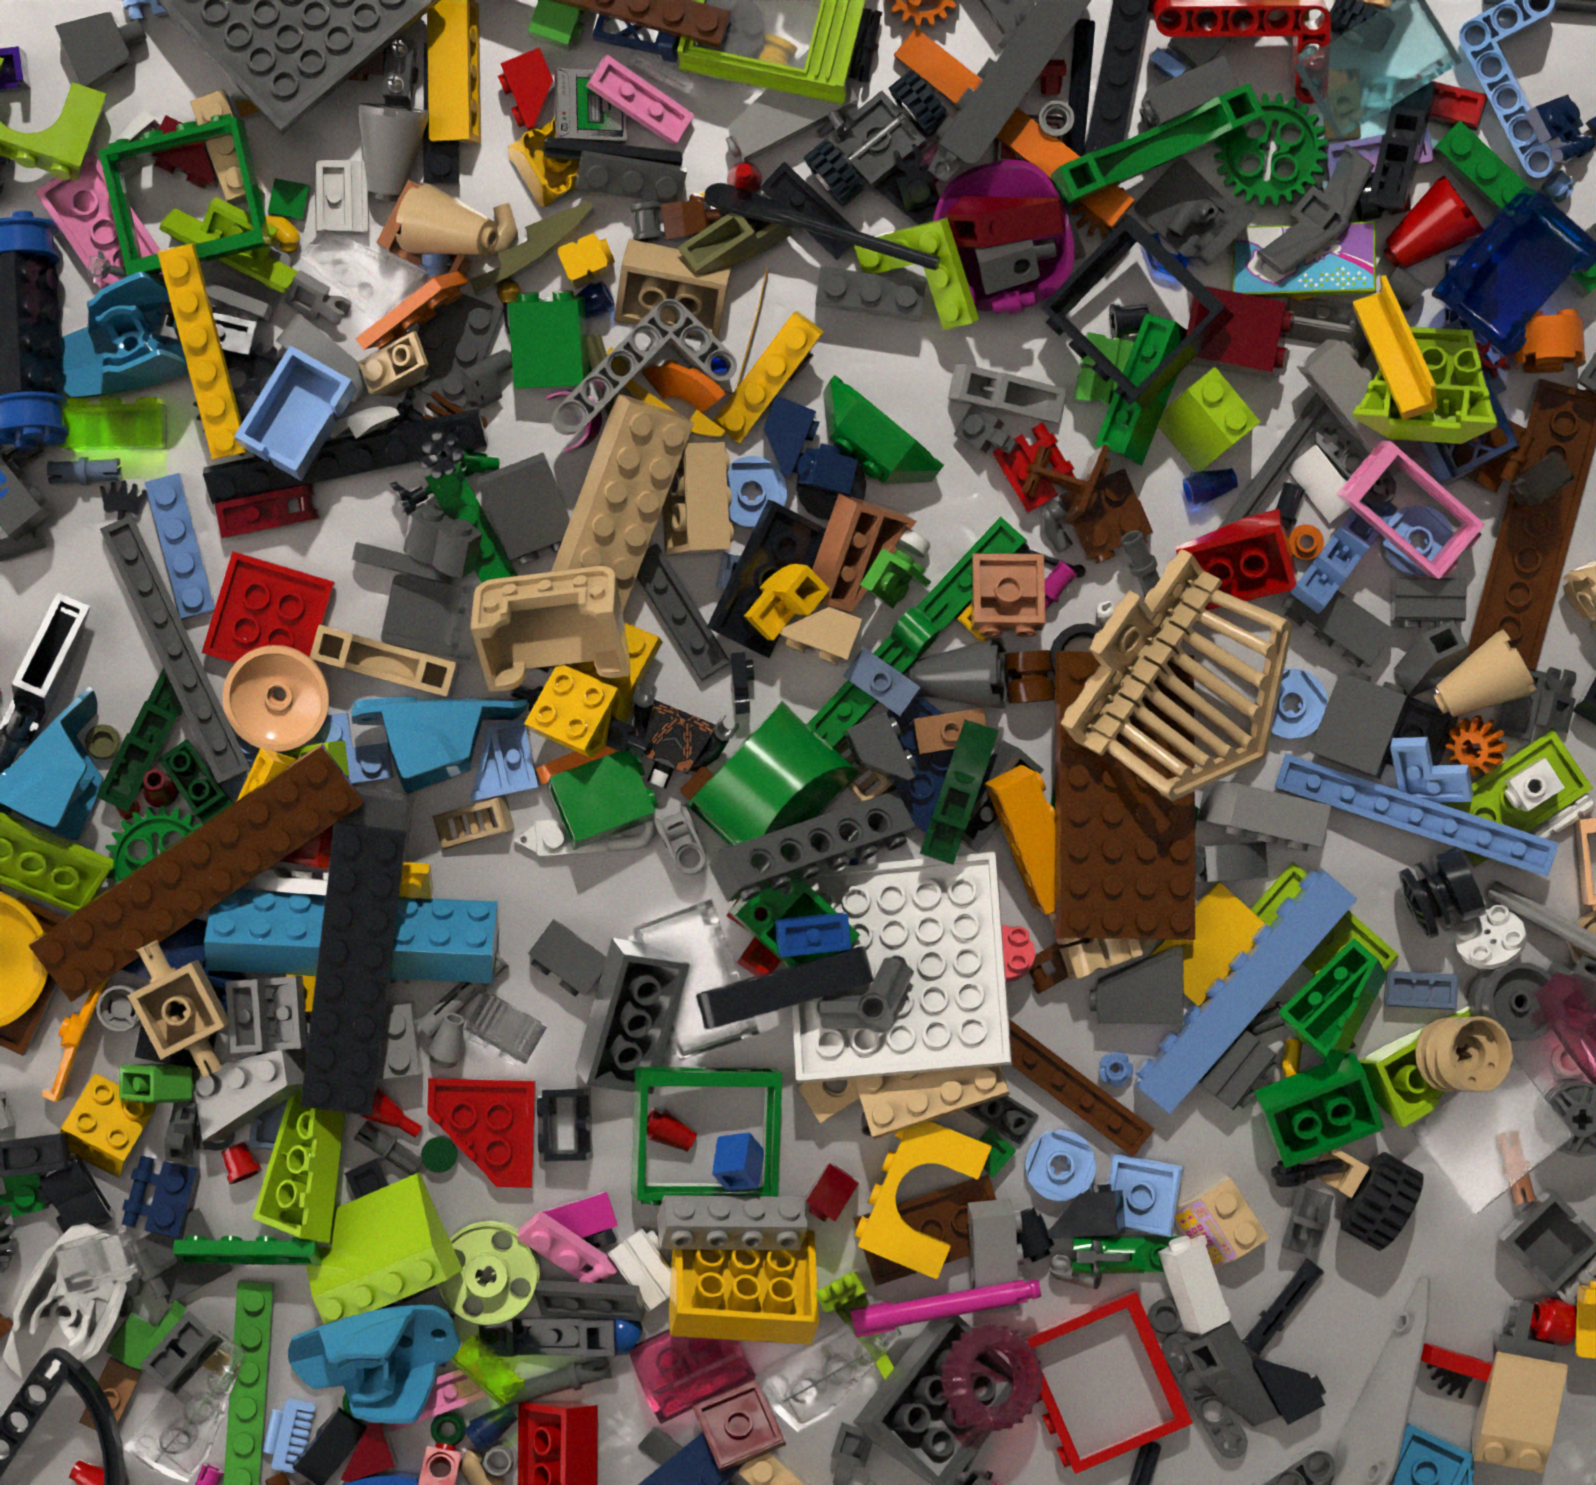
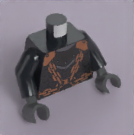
M641 683L636 685L633 695L635 703L631 725L635 727L636 736L653 742L652 751L648 756L641 753V756L654 761L647 781L666 789L674 769L688 775L690 771L697 772L702 766L707 767L720 757L729 740L739 729V723H736L733 729H727L724 726L723 721L726 715H722L715 725L655 700L656 686H653L651 694L645 695L640 691Z

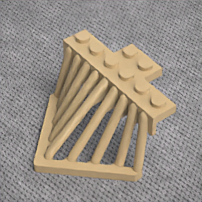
M1183 549L1167 564L1163 576L1156 586L1147 593L1145 601L1140 595L1129 590L1124 599L1117 603L1113 610V615L1104 628L1097 632L1089 648L1101 665L1095 674L1088 678L1084 690L1075 703L1067 708L1061 721V725L1075 742L1101 756L1106 751L1157 789L1162 796L1172 801L1256 764L1266 757L1293 628L1289 620L1218 590L1222 584L1221 579L1203 571L1194 556ZM1208 602H1212L1270 627L1269 642L1205 609ZM1195 621L1262 654L1266 658L1263 673L1198 634L1192 628ZM1182 640L1259 688L1257 703L1251 702L1189 657L1180 646ZM1168 660L1175 663L1247 715L1252 721L1250 735L1178 679L1168 666ZM1155 679L1240 745L1241 748L1235 750L1232 746L1223 742L1161 693L1154 683ZM1142 698L1148 699L1220 757L1213 760L1212 757L1198 749L1145 707ZM1130 715L1137 718L1198 765V767L1191 770V767L1182 763L1130 723ZM1117 734H1122L1175 774L1176 777L1169 780L1164 778L1116 741Z

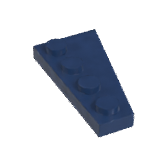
M702 1432L638 1485H727L741 1464L719 1472Z

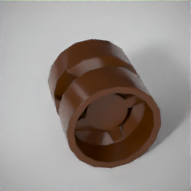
M1050 650L1005 654L1006 674L1012 677V681L1007 684L1009 704L1054 700L1053 680L1047 677V673L1052 670Z

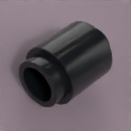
M1034 1207L1020 1211L1022 1232L1016 1233L1017 1243L1022 1245L1023 1259L1030 1257L1033 1263L1051 1255L1049 1248L1055 1244L1053 1239H1048L1049 1230L1041 1213L1037 1214Z

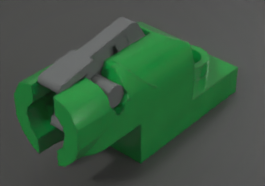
M1106 1235L1072 1237V1249L1077 1251L1076 1259H1071L1072 1273L1144 1274V1272H1164L1158 1252L1169 1247V1242L1178 1236Z

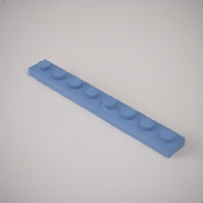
M1285 754L1275 784V788L1545 877L1549 875L1559 845L1557 842L1289 754Z

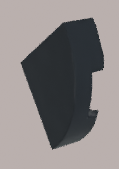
M613 1227L584 1238V1240L594 1247L600 1248L615 1243L618 1235Z

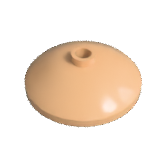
M269 645L246 653L233 665L225 679L222 701L228 722L243 740L257 748L271 751H286L305 744L320 730L328 714L330 695L325 676L312 659L291 647ZM282 688L286 692V698H277L274 690Z

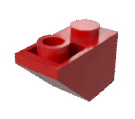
M540 47L500 63L504 73L497 75L505 95L512 93L517 103V106L512 107L511 110L518 127L526 125L528 131L538 128L555 87Z

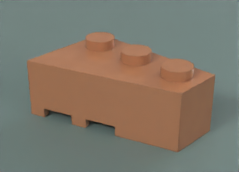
M839 493L812 571L830 588L820 603L853 612L867 592L860 584L882 548L894 554L897 550L895 545L907 528L911 530L917 521L898 510Z

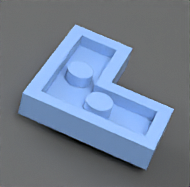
M349 714L327 715L324 724L315 735V743L345 741L349 776L347 777L352 784L393 778L388 742L353 747Z
M1428 737L1392 738L1390 748L1399 791L1432 802L1472 801L1473 788L1468 765L1433 766Z

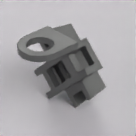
M193 1099L190 1102H174L164 1142L165 1161L194 1166L196 1149L223 1150L234 1141L235 1132L233 1136L222 1143L217 1144L212 1141H203L196 1103L193 1102Z

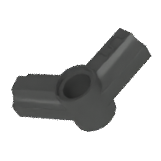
M885 957L868 992L862 996L827 995L822 997L819 1011L822 1028L869 1029L875 1033L889 1030L895 1021V1010L914 974L913 969L901 961ZM884 1007L883 1012L879 1016L874 1018L868 1017L869 1012L873 1008Z

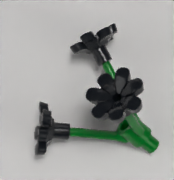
M409 387L407 389L402 403L399 402L396 407L400 415L389 422L387 428L395 427L405 420L409 423L423 421L425 415L413 408V400L416 396L414 395L415 390ZM436 430L432 433L434 442L426 440L422 446L423 451L429 454L420 459V464L423 468H432L431 474L434 478H442L445 474H454L457 470L456 464L460 462V469L465 477L473 475L474 472L485 473L486 470L496 471L499 469L500 461L498 457L487 456L486 452H479L474 449L463 451L456 448L458 438L453 434H448L446 437L444 432ZM397 481L389 483L397 497L401 499L397 503L402 512L405 511L407 521H409L410 513L416 510V504L428 499L427 495L432 494L429 486L425 489L421 486L409 492V490L401 487Z

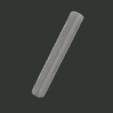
M1495 881L1491 885L1487 893L1489 899L1506 906L1509 910L1596 957V934L1499 881Z

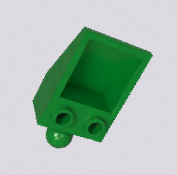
M800 877L791 880L790 889L783 894L779 890L772 891L771 888L762 890L760 895L749 901L743 902L740 899L729 910V913L788 967L841 952L832 951L788 957L778 956L775 920L837 913ZM763 907L766 910V915L757 920L754 915L755 910ZM849 924L852 945L860 934Z

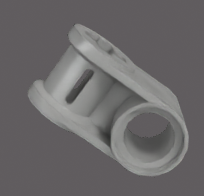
M681 806V811L663 819L659 817L654 818L653 820L665 847L668 848L678 870L687 875L700 873L706 866L707 857L687 806ZM684 822L682 825L671 830H668L669 828ZM687 849H695L700 854L699 864L691 869L683 867L680 860L682 853Z

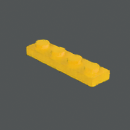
M799 311L793 312L713 419V422L724 429L726 434L739 444L743 442L824 334V331Z

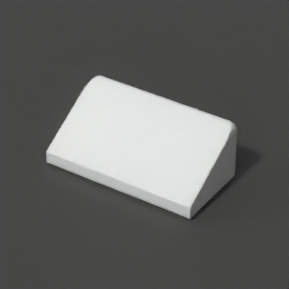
M1314 445L1286 468L1298 485L1305 489V494L1328 524L1350 508L1336 495L1346 483L1317 445Z

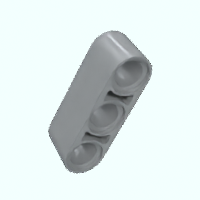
M299 313L276 339L285 349H288L291 345L351 379L357 390L350 400L354 405L368 390L358 361Z

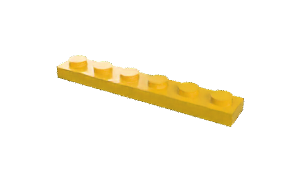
M195 243L160 250L157 253L211 458L213 460L245 453L248 450L241 447L234 437L242 422Z

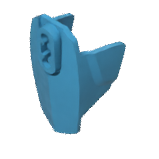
M137 272L101 289L93 299L87 302V327L60 338L62 346L61 374L64 381L63 390L73 399L130 391L160 384L189 373L181 344L173 343L167 346V343H162L152 338L154 326L158 325L160 321V316L158 315L160 304L162 302L171 303L164 282L148 273ZM176 321L173 323V328H177Z
M88 687L38 736L16 762L1 773L0 812L9 815L13 811L60 836L74 841L80 839L98 798L96 796L104 781L102 774L92 762L77 736L97 713L98 703L93 689Z
M375 698L354 701V708H351L353 724L384 725L400 783L406 793H412L468 772L483 720H514L526 710L528 700L497 698Z
M435 1305L397 1306L350 1316L295 1335L291 1338L288 1347V1360L295 1373L312 1389L344 1386L353 1417L361 1418L371 1423H414L419 1419L435 1383L437 1367L456 1357L461 1340L454 1327V1320L448 1311Z

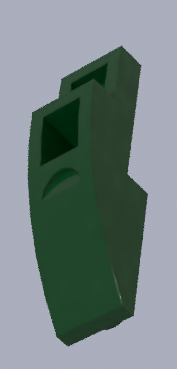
M966 719L964 720L919 854L954 865L999 730Z
M188 739L158 759L195 816L203 824L234 803L222 786L218 785L212 770Z

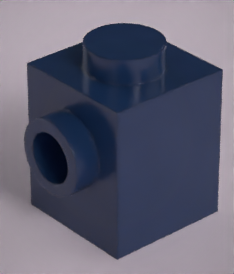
M820 444L819 449L806 448L805 454L801 456L798 463V473L800 474L798 483L836 494H850L858 460L840 455L841 448L832 445Z

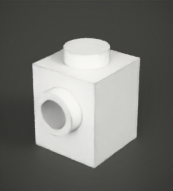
M1546 758L1536 760L1504 781L1508 787L1504 791L1506 797L1515 809L1521 807L1523 811L1533 809L1565 788Z

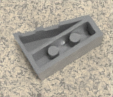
M1216 781L1204 787L1197 820L1225 826V833L1246 837L1247 831L1257 833L1256 840L1277 844L1278 838L1288 840V848L1308 851L1309 845L1323 846L1331 805L1242 784Z
M304 1049L277 1050L222 1063L223 1068L202 1078L199 1069L192 1070L202 1140H227L234 1135L235 1131L246 1124L254 1122L259 1118V1115L271 1107L278 1106L301 1091L306 1063Z

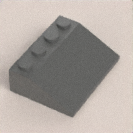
M959 1315L930 1320L853 1423L877 1446L929 1484L952 1485L1028 1383Z

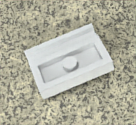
M315 160V232L367 233L368 188L364 160Z

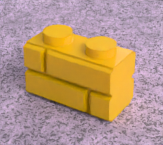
M593 233L578 239L577 244L571 242L559 247L557 252L570 284L575 289L590 284V279L597 281L609 276L611 271L609 265L615 263L606 238L599 241L597 235L595 236Z

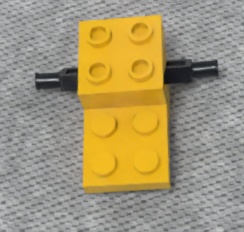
M624 622L631 662L630 676L605 678L596 672L594 661L572 663L569 667L566 665H556L544 687L538 686L531 690L519 685L514 690H511V697L528 700L530 714L524 723L531 732L587 757H592L605 746L622 753L631 748L648 756L652 751L653 742L636 736L635 727L627 724L626 721L633 710L630 702L636 685L643 680L663 641L654 634Z

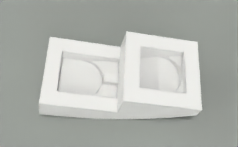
M387 406L367 408L335 421L336 425L331 431L330 437L335 439L352 432L357 439L383 428L400 414L396 408Z

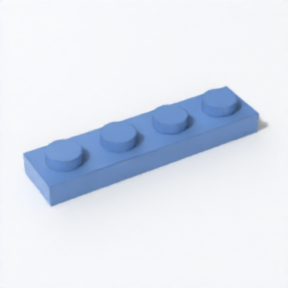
M177 473L144 482L180 618L186 619L213 612L215 602L181 474Z

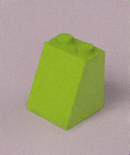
M1214 367L1163 411L1158 427L1193 470L1199 474L1261 421L1217 368Z

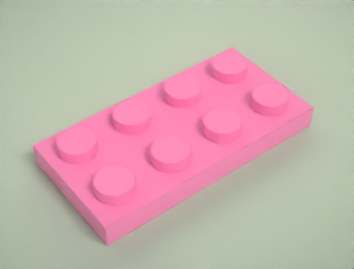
M92 152L86 157L78 181L54 178L35 191V193L96 283L103 289L125 278L109 274L110 265L125 267L102 164L96 154ZM131 207L141 256L146 257L158 254L157 252L161 249ZM103 262H106L107 271L104 275H101Z

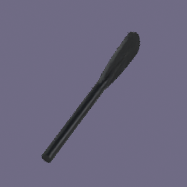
M716 183L708 186L705 190L704 199L706 203L717 209L769 223L805 229L935 271L940 263L939 256L805 215L782 203L729 184Z

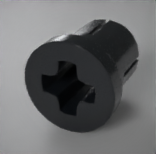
M1119 303L1111 304L1109 307V324L1113 339H1122L1123 335L1137 334L1145 314H1150L1148 305L1141 304L1121 307Z

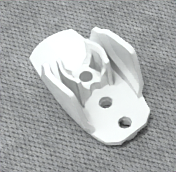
M88 1223L71 1226L55 1245L48 1248L31 1273L15 1307L13 1327L3 1354V1359L9 1368L20 1378L26 1380L39 1359L49 1349L55 1347L67 1350L83 1365L88 1359L98 1353L117 1319L127 1289L124 1279L130 1255L122 1240ZM101 1241L105 1247L98 1249L97 1253L92 1252V1242ZM84 1271L89 1277L83 1280L79 1279L76 1276V1272ZM55 1359L45 1376L51 1379L59 1370L61 1363Z

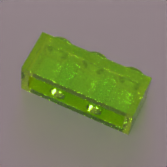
M113 397L100 398V404H86V399L68 398L67 406L62 409L63 425L69 429V435L65 438V443L56 445V448L61 451L167 449V406L163 403H157L156 397H137L136 403L122 404V398Z

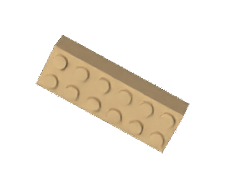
M617 393L551 572L594 566L611 568L616 576L623 613L694 424L692 421L680 413Z

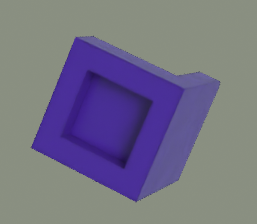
M19 46L1 48L0 57L4 58L0 78V92L30 89L26 53Z

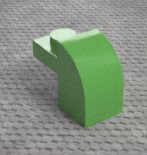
M174 1300L155 1327L131 1311L111 1338L106 1352L130 1367L143 1369L140 1364L182 1319L186 1307Z

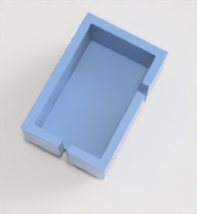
M290 345L234 437L244 449L267 462L270 459L274 466L302 481L336 425L333 415L341 417L357 390L351 379Z

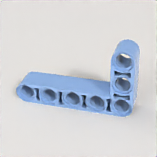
M1506 0L1465 22L1459 30V40L1524 170L1532 177L1543 179L1554 173L1557 168V162L1551 159L1552 151L1548 143L1540 144L1534 131L1531 138L1525 141H1520L1515 135L1517 124L1521 121H1528L1525 112L1532 109L1500 43L1549 18L1556 11L1558 0H1550L1548 8L1542 12H1536L1532 9L1531 0ZM1508 9L1515 10L1518 16L1516 25L1510 29H1503L1499 23L1501 13ZM1481 26L1486 33L1485 40L1480 45H1470L1467 39L1469 30L1473 27ZM1490 58H1498L1502 65L1500 73L1492 78L1487 77L1483 71L1484 63ZM1507 89H1513L1518 97L1516 105L1510 109L1502 108L1499 103V96ZM1544 152L1549 157L1550 162L1548 168L1539 173L1532 169L1531 159L1536 153Z

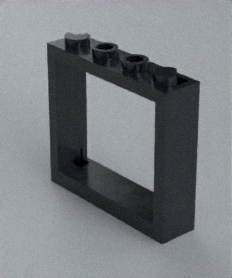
M1131 215L1108 236L1040 307L1050 317L1045 323L1059 336L1065 332L1072 339L1068 346L1082 359L1089 355L1096 362L1091 368L1106 383L1112 378L1119 385L1115 392L1127 404L1131 406L1135 401L1143 409L1167 387L1235 316ZM1136 242L1149 252L1210 311L1138 387L1065 317Z

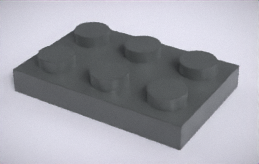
M462 294L451 304L445 306L442 303L435 308L436 316L419 327L417 334L429 365L421 382L411 388L430 396L432 392L436 391L450 403L465 409L468 400L461 383L460 373L485 359L504 310Z

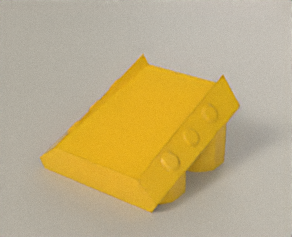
M555 117L541 128H533L525 132L518 141L508 146L509 160L516 166L532 193L535 203L542 207L576 189L575 179L579 162L544 157L543 146L545 138H556Z

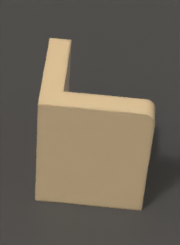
M1338 1148L1322 1154L1318 1161L1341 1159L1343 1172L1316 1177L1352 1198L1370 1167Z

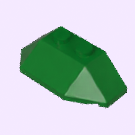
M836 375L831 378L823 391L829 439L834 443L835 447L841 448L840 453L857 459L867 476L872 479H878L883 484L932 482L944 464L937 458H934L917 440L851 386L844 384Z

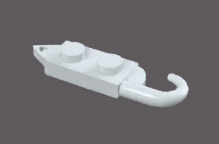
M561 819L535 821L534 826L520 834L514 841L537 852V856L637 850L646 847L653 840L656 834V825L654 820L645 823V830L640 835L621 836L620 832L573 850ZM523 836L527 837L526 843H523L521 841V838Z

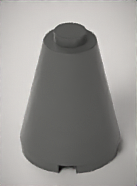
M991 638L916 661V666L910 668V680L922 688L919 693L921 696L994 709H1005L1006 706L1003 701H1008L1007 684L1009 683V675L1006 674V664L1003 662V659H1000L999 654L1006 652L1004 641L1002 638Z

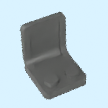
M1185 159L1176 160L1134 206L1135 211L1191 266L1202 267L1209 266L1256 217V214L1247 205H1233L1227 201ZM1208 199L1217 205L1218 215L1214 220L1190 224L1181 238L1174 236L1166 229L1182 204L1187 201Z
M403 574L395 575L392 579L381 640L386 644L463 660L471 659L474 647L471 619L476 587H460Z

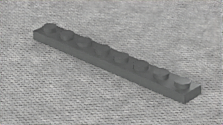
M132 514L100 528L101 534L218 785L249 772L251 769Z

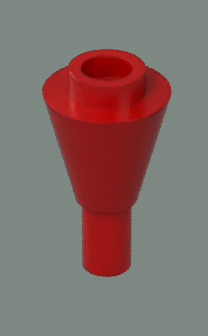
M740 162L729 170L727 184L756 193L762 184V174L754 164Z
M380 1087L376 1089L372 1116L360 1115V1117L391 1127H398L414 1138L417 1137L422 1129V1125L404 1115V1112Z

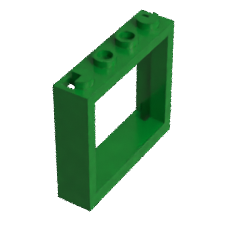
M231 113L221 116L217 114L210 117V123L198 125L196 121L185 122L177 125V131L164 134L163 130L149 131L142 134V140L129 142L128 138L118 139L116 142L109 143V148L98 150L127 276L137 272H145L150 275L163 272L158 254L146 257L141 256L120 162L228 135L233 136L254 230L195 244L199 262L203 263L272 246L243 120L236 116L232 117Z
M635 1066L631 1194L636 1200H641V1204H652L653 1206L661 1205L663 1196L778 1197L782 1072L777 1068ZM648 1086L764 1087L762 1134L764 1159L759 1188L727 1192L720 1183H645Z

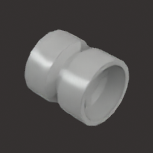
M132 984L116 985L106 989L100 995L96 1005L97 1016L107 1029L119 1032L131 1030L141 1025V1021L127 996L140 989L139 987Z

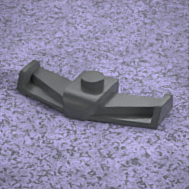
M1346 144L1324 193L1312 186L1290 212L1291 217L1298 221V223L1265 248L1260 249L1256 253L1257 257L1274 271L1284 275L1328 241L1337 240L1349 226V217L1370 176L1374 164Z

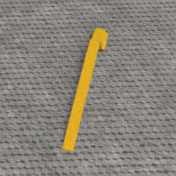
M768 267L766 268V271H765V276H764V281H763L762 290H761V294H760V299H759V304H758V308H757V313H756V316H755V320H754V323H753L752 331H751V334H750L749 342H748V345H747V349H746V352H745L744 360H743V363H742L741 371H740V374H739V378H738V381H737V385H736L735 390L737 389L738 384H739V380H740L741 373H742V370H743V366H744V362H745L746 355H747V352H748L749 344H750V341H751L752 333H753V330H754L755 322H756L757 315H758V312H759V307H760V303H761V298H762V293H763V289H764V284H765V280H766V275H767ZM723 389L724 392H727V393H730V394H733V393H734V392H730V391H727V390H724V389Z

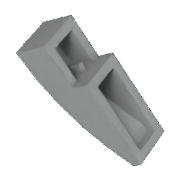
M955 364L948 399L1059 424L1067 389L968 364Z

